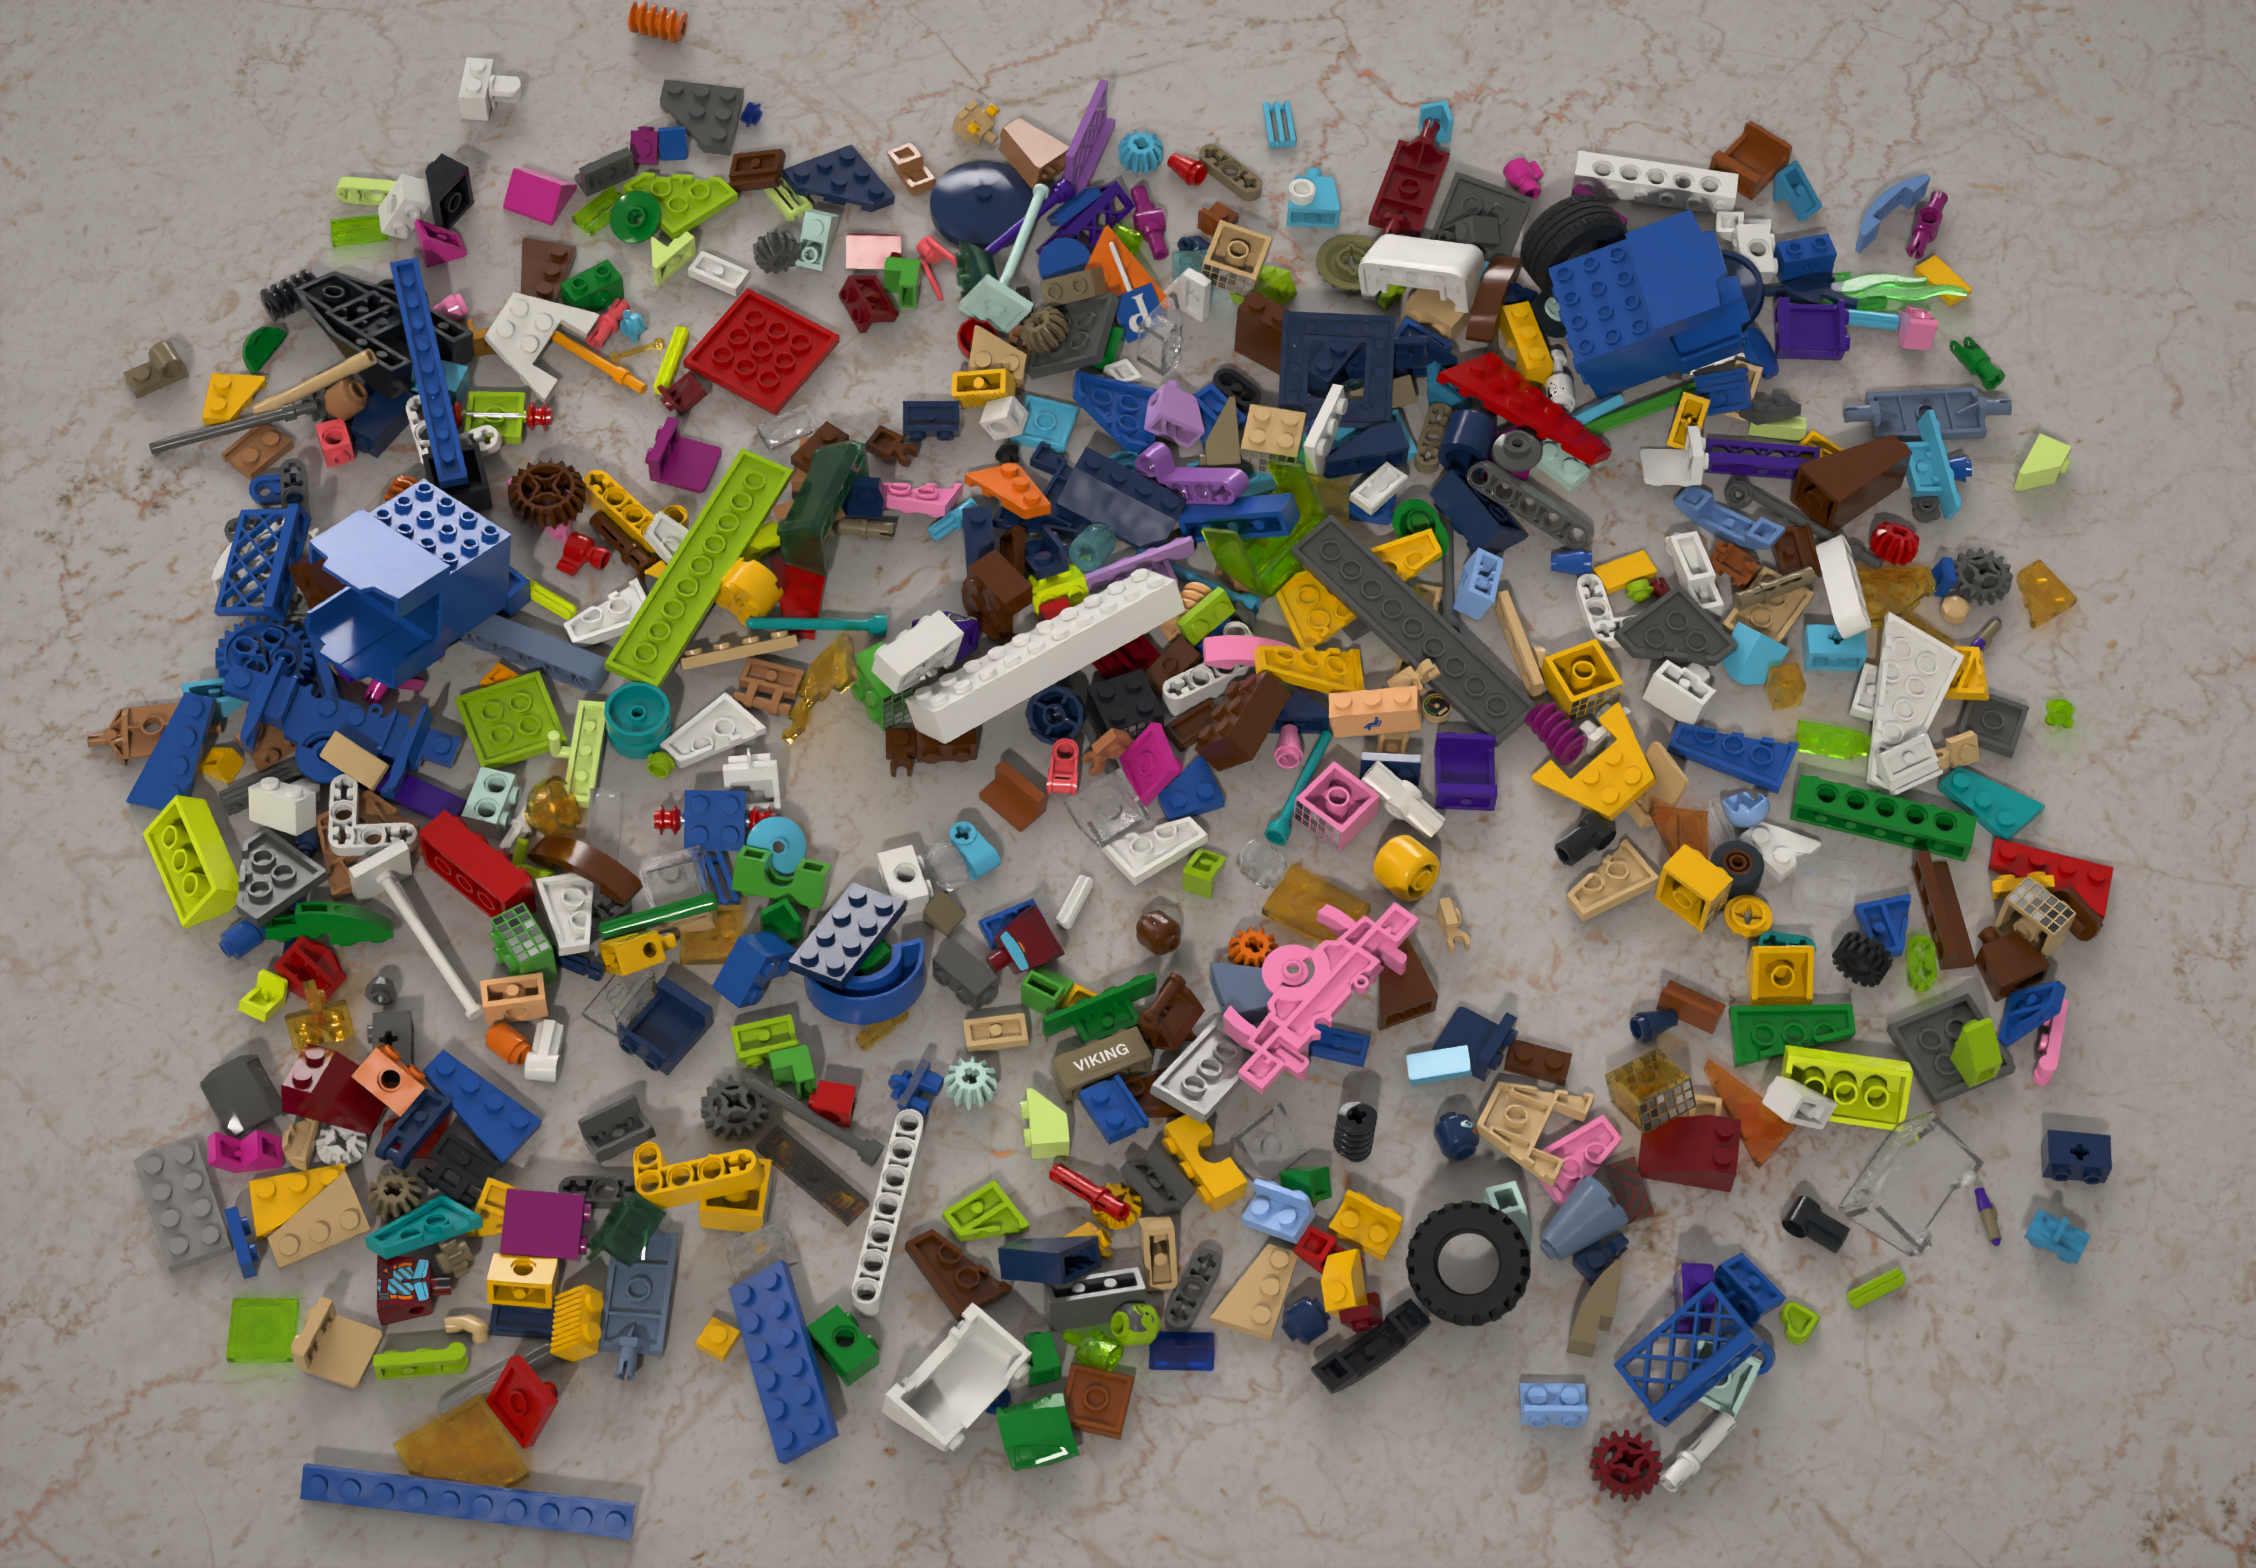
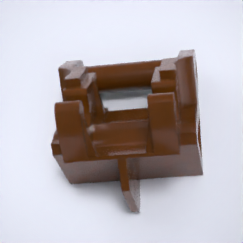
M1174 972L1169 974L1149 1009H1144L1137 1020L1144 1041L1154 1049L1176 1051L1183 1041L1193 1042L1197 1036L1191 1029L1205 1011L1191 989L1185 986V979Z

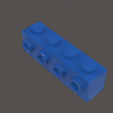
M1293 493L1238 497L1228 505L1187 504L1177 520L1183 538L1192 536L1194 543L1289 536L1301 517Z

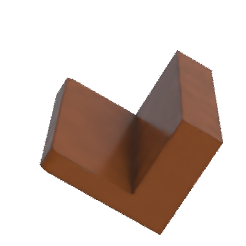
M1002 760L995 766V780L979 793V798L1019 832H1022L1046 812V795L1005 760Z
M1669 980L1667 986L1663 987L1656 1009L1660 1011L1671 1008L1675 1011L1679 1020L1713 1035L1726 1005Z

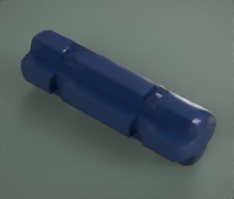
M552 945L555 965L562 964V968L582 976L588 974V978L595 981H600L603 978L606 970L604 964L597 961L590 962V958L577 953L559 956L555 945Z

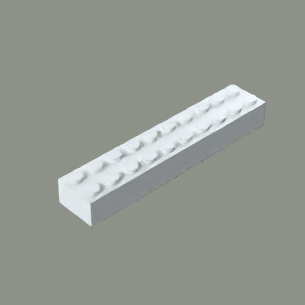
M1145 568L1137 569L1131 573L1130 577L1111 583L1106 590L1099 594L1089 595L1084 599V602L1077 606L1063 609L1060 615L1055 618L1038 623L1033 630L1014 636L1011 642L990 649L988 654L980 659L968 661L958 671L944 674L936 683L917 689L914 695L905 699L915 729L946 744L1185 612L1176 580Z

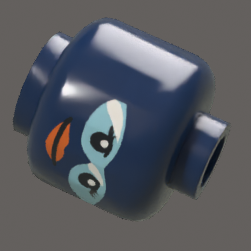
M1456 1112L1446 1113L1439 1118V1123L1434 1128L1435 1140L1445 1157L1460 1161L1467 1159L1476 1152V1147L1479 1144V1135L1468 1115L1456 1114Z

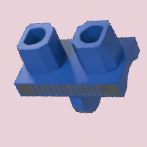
M922 1059L913 1076L908 1070H904L901 1076L891 1075L888 1080V1085L893 1090L890 1097L894 1100H899L897 1107L900 1109V1112L906 1109H913L918 1111L922 1115L923 1120H925L931 1108V1101L920 1096L925 1091L937 1097L943 1088L944 1077L931 1071V1062Z

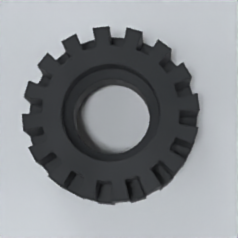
M1854 931L1853 934L1848 932L1832 954V958H1834L1832 960L1833 964L1838 965L1836 969L1839 972L1843 971V976L1846 979L1851 977L1853 983L1857 984L1859 981L1861 986L1864 987L1867 984L1870 987L1878 986L1892 966L1893 958L1890 957L1891 953L1889 950H1884L1886 946L1883 943H1876L1878 939L1875 937L1869 939L1868 934L1863 933L1860 935L1859 931Z

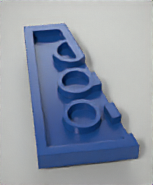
M188 692L183 694L126 800L127 803L162 811L176 795L192 797L217 702L215 698Z
M1678 723L1669 742L1667 752L1778 794L1799 743L1789 741L1788 744L1774 742L1773 738L1762 737L1759 740L1744 737L1743 733L1732 732V734L1718 733L1717 729Z
M444 1049L423 1070L426 1076L424 1079L436 1093L452 1100L453 1110L456 1112L457 1118L473 1132L484 1150L487 1149L494 1159L501 1164L500 1169L541 1127L542 1120Z

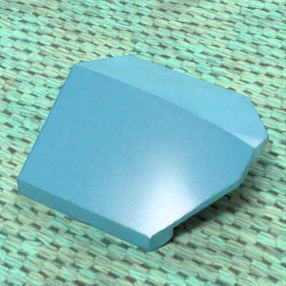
M1738 621L1730 635L1738 644L1737 650L1722 661L1729 677L1743 685L1772 683L1790 648Z

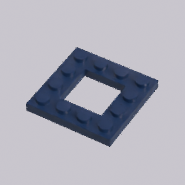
M1283 311L1278 408L1306 413L1305 426H1308L1310 421L1316 419L1326 398L1307 397L1310 341L1366 344L1363 400L1348 399L1347 411L1345 415H1342L1338 427L1369 429L1381 423H1391L1396 316Z

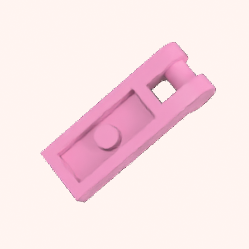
M2063 999L2060 1013L2042 1024L2047 1026L2046 1034L2042 1033L2038 1045V1051L2043 1052L2032 1075L2033 1081L2040 1086L2050 1083L2058 1065L2069 1002L2066 999Z

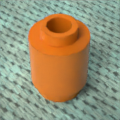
M506 1022L492 1025L485 1035L487 1039L486 1047L509 1065H522L526 1061L527 1053L532 1051L529 1040Z

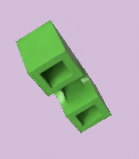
M743 845L736 855L731 890L740 891L745 896L759 895L768 897L774 902L787 898L789 902L799 904L800 907L805 909L821 908L827 898L832 864L802 858L795 868L794 876L784 877L779 875L772 866L773 851Z

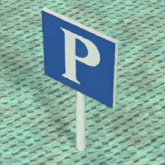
M1110 242L1109 247L1127 290V293L1117 296L1119 301L1115 312L1120 328L1125 329L1124 339L1126 344L1169 327L1152 283L1132 290L1115 244Z

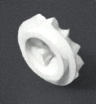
M330 1125L325 1130L321 1129L320 1136L316 1140L318 1156L329 1166L345 1163V1166L348 1167L357 1163L364 1156L368 1146L366 1134ZM337 1136L342 1137L343 1140H347V1151H344L343 1148H341L339 1145H336Z

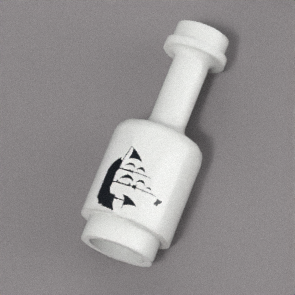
M1556 349L1549 352L1554 367L1553 375L1546 380V396L1552 402L1560 405L1563 411L1569 415L1575 406L1574 384L1572 378L1564 374L1563 366L1567 362L1565 353L1562 350Z

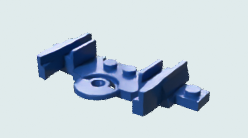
M281 656L278 657L276 664L272 665L268 675L232 664L222 688L224 695L249 702L240 734L242 750L254 755L256 741L263 723L280 729L284 733L285 740L297 745L295 759L301 773L317 783H331L338 775L345 774L329 762L323 761L319 756L329 740H321L312 749L308 748L316 740L331 738L335 730L362 748L370 751L387 764L392 765L390 777L380 790L381 797L389 799L397 797L405 782L408 769L418 771L422 760L451 769L461 745V738L430 728L433 714L429 705L424 703L414 727L407 728L411 717L399 714L398 709H393L391 715L383 717V707L377 703L370 705L367 713L361 705L332 696L330 690H326L324 697L315 698L312 696L314 691L313 684L303 687L299 685V677L293 676V678H289L290 668L285 658Z

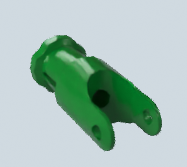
M1964 338V347L1955 340L1950 342V351L1970 374L1976 375L1983 382L1982 385L1987 391L1995 389L2002 383L2005 378L2004 372L2001 369H1997L1991 363V358L1972 338Z

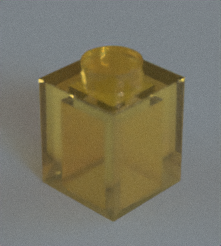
M1794 662L1769 667L1764 689L1773 711L1800 706L1807 685L1798 663Z

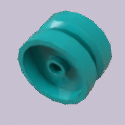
M632 682L614 690L606 700L604 716L607 736L610 745L619 754L630 759H645L650 753L655 754L660 751V744L672 735L670 704L667 696L658 687L644 682Z

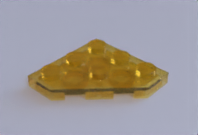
M1929 567L1857 569L1872 628H1883L1884 617L1888 612L1898 617L1904 613L1908 615L1920 605V600L1924 596L1929 597L1935 592L1936 581Z
M481 1394L393 1443L394 1449L407 1471L413 1476L512 1488L530 1477L527 1467Z

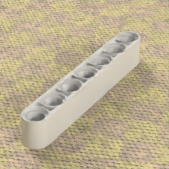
M913 1109L901 1111L895 1119L852 1286L853 1309L856 1314L865 1318L875 1316L882 1306L924 1139L923 1117L918 1111ZM905 1127H914V1128H916V1129L913 1130V1131H905V1130H903ZM900 1154H906L909 1157L905 1159H899L896 1156ZM892 1182L902 1183V1185L898 1187H893L889 1184ZM887 1209L895 1211L891 1215H885L881 1212ZM877 1238L888 1239V1241L884 1243H877L874 1240H876ZM871 1266H878L881 1268L879 1271L871 1272L867 1270ZM865 1294H869L874 1297L868 1301L860 1299V1297Z

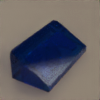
M1159 1331L1155 1340L1149 1344V1369L1212 1371L1214 1369L1215 1353L1214 1333Z

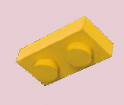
M2045 872L2027 874V876L2035 882L2041 883L2048 892L2053 894L2055 888L2053 875H2046ZM2015 875L1998 876L1997 880L1991 882L1992 899L2006 898L2026 877L2015 878Z

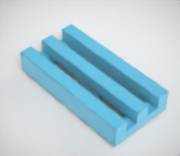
M1274 101L1273 105H1269V102H1263L1268 147H1295L1296 138L1290 101H1284L1282 105H1279V101ZM1281 112L1285 114L1288 141H1285ZM1270 113H1275L1279 141H1274Z
M1621 394L1607 395L1569 415L1584 425L1623 405L1624 401Z

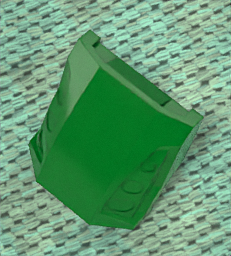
M1063 1393L1051 1394L1010 1407H996L997 1421L1004 1449L1014 1471L1048 1466L1080 1455Z

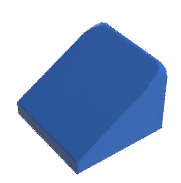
M685 127L658 128L660 159L662 161L686 160L688 156Z

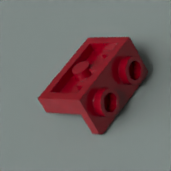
M876 275L848 276L840 290L839 298L859 333H866L871 322H895L899 314Z

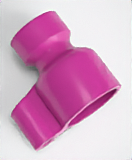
M1517 158L1504 167L1503 174L1511 187L1519 189V194L1531 197L1533 200L1541 194V188L1537 181L1544 174L1536 161L1528 163L1525 158Z

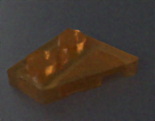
M1655 805L1649 809V814L1670 857L1686 844L1690 848L1701 852L1709 861L1708 811Z

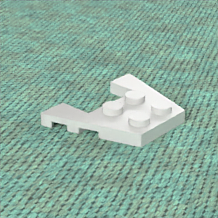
M513 292L487 331L484 340L507 365H510L519 374L520 380L526 386L529 385L536 393L539 401L544 403L557 384L558 379L534 366V363L560 324L586 339L597 322L599 314Z

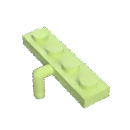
M579 700L571 747L561 746L558 731L552 730L547 735L550 754L555 758H569L562 796L563 806L593 808L606 732L605 702Z

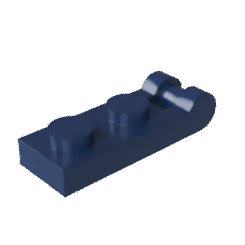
M425 1088L379 1142L375 1150V1157L383 1161L389 1159L393 1161L394 1166L402 1170L406 1169L413 1155L453 1109L452 1100ZM397 1143L403 1145L400 1150L394 1148Z

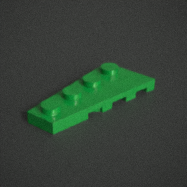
M1852 1004L1730 1006L1728 1011L1734 1068L1783 1056L1785 1045L1814 1048L1852 1038L1856 1033Z

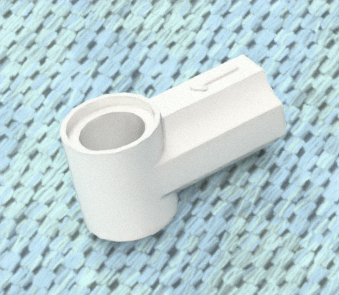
M548 1019L537 1022L532 1051L527 1053L524 1077L526 1080L558 1082L561 1068L560 1051L565 1031L564 1025L557 1023L555 1020Z

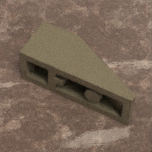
M1229 396L1206 439L1204 454H1199V468H1237L1241 470L1235 396Z

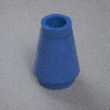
M1585 548L1551 554V571L1577 576L1592 574V551H1585Z

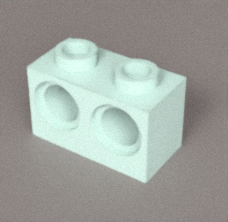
M485 767L480 768L461 815L468 829L476 834L478 832L485 837L499 840L503 829H508L511 821V808L513 804H518L521 795V788L517 785L516 774Z

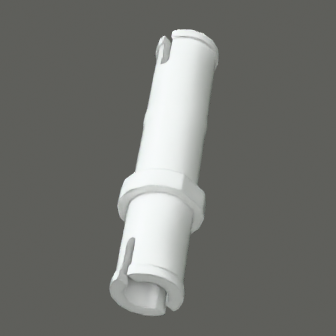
M1720 1412L1718 1417L1686 1451L1683 1450L1677 1454L1675 1463L1660 1476L1659 1480H1661L1660 1482L1665 1489L1673 1493L1676 1492L1691 1474L1695 1475L1700 1470V1464L1736 1428V1421L1730 1414Z

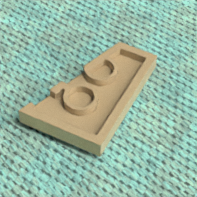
M346 1171L267 1238L279 1269H283L371 1231Z

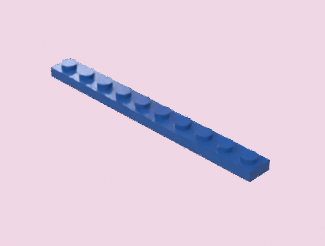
M418 258L390 262L440 489L469 484Z
M306 1463L303 1466L300 1499L621 1539H631L633 1536L636 1503L311 1463Z

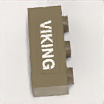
M1137 1026L1130 1029H1120L1114 1032L1112 1036L1102 1040H1091L1083 1047L1073 1051H1062L1055 1058L1051 1059V1075L1066 1104L1078 1100L1079 1091L1104 1080L1108 1082L1114 1079L1115 1075L1119 1074L1121 1079L1125 1080L1148 1073L1152 1067V1055Z

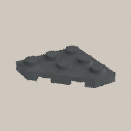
M664 80L660 107L676 119V124L679 127H685L686 134L688 136L691 135L696 140L698 147L704 153L731 155L744 99V88Z
M1680 584L1617 630L1613 637L1632 658L1657 661L1669 660L1670 662L1695 663L1706 666L1718 665L1735 652L1738 644Z
M264 827L242 842V862L240 864L239 891L236 900L237 913L259 928L328 880V872L272 830Z

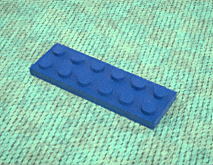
M780 1260L728 1290L778 1462L787 1464L838 1437L839 1433L788 1263Z

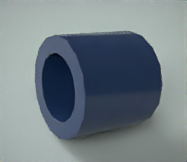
M1462 409L1453 412L1448 418L1437 457L1440 464L1448 471L1453 469L1467 473L1474 464L1482 460H1488L1497 432L1492 419L1482 412L1472 409ZM1478 468L1477 475L1481 474L1484 469Z

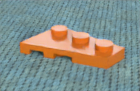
M1008 462L1001 466L965 473V484L970 487L975 485L980 487L982 494L988 498L995 496L1002 501L1003 507L1023 519L1051 514V503L1017 462Z

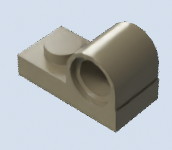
M169 341L158 342L150 348L148 353L149 362L123 372L126 382L137 399L189 377L183 360Z

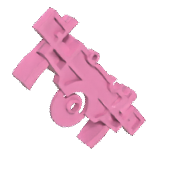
M1394 902L1376 923L1365 915L1355 922L1341 910L1326 904L1317 912V922L1324 924L1338 938L1336 941L1325 940L1313 951L1301 945H1285L1273 950L1266 957L1262 966L1263 983L1273 995L1267 1002L1268 1015L1258 1028L1242 1018L1231 1005L1223 1014V1029L1226 1034L1240 1046L1254 1053L1238 1070V1078L1262 1095L1285 1070L1304 1082L1308 1078L1309 1059L1307 1056L1309 1055V1044L1313 1040L1321 1039V1031L1317 1030L1315 1026L1323 1023L1331 1028L1333 1017L1351 999V990L1353 989L1357 994H1365L1368 991L1369 983L1373 985L1376 982V977L1385 968L1381 965V962L1399 975L1405 972L1407 955L1399 950L1398 947L1419 925V919ZM1309 959L1314 966V974L1311 980L1304 984L1308 978V967L1304 962ZM1289 967H1297L1299 971L1291 974L1287 969Z

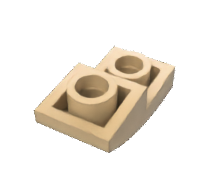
M336 730L319 755L373 791L390 767L389 764Z

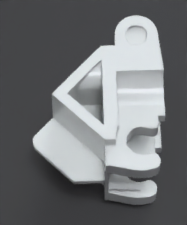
M747 748V755L729 756L728 764L723 765L725 791L763 790L765 798L774 800V802L746 804V815L750 816L754 806H757L759 812H766L768 806H770L771 812H776V816H782L777 760H770V753L750 755V748Z

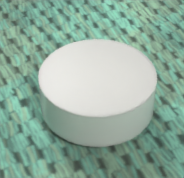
M1307 179L1292 181L1288 188L1289 200L1300 206L1312 203L1315 199V185Z

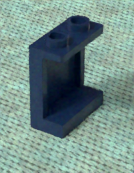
M663 976L656 984L657 994L627 1028L620 1025L617 1029L619 1046L624 1052L629 1055H637L643 1059L653 1071L660 1070L668 1076L714 1024V1016L711 1006Z

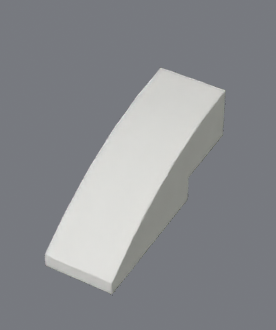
M1693 531L1670 536L1669 542L1679 584L1714 620L1720 619L1724 603L1715 585V571L1698 532Z

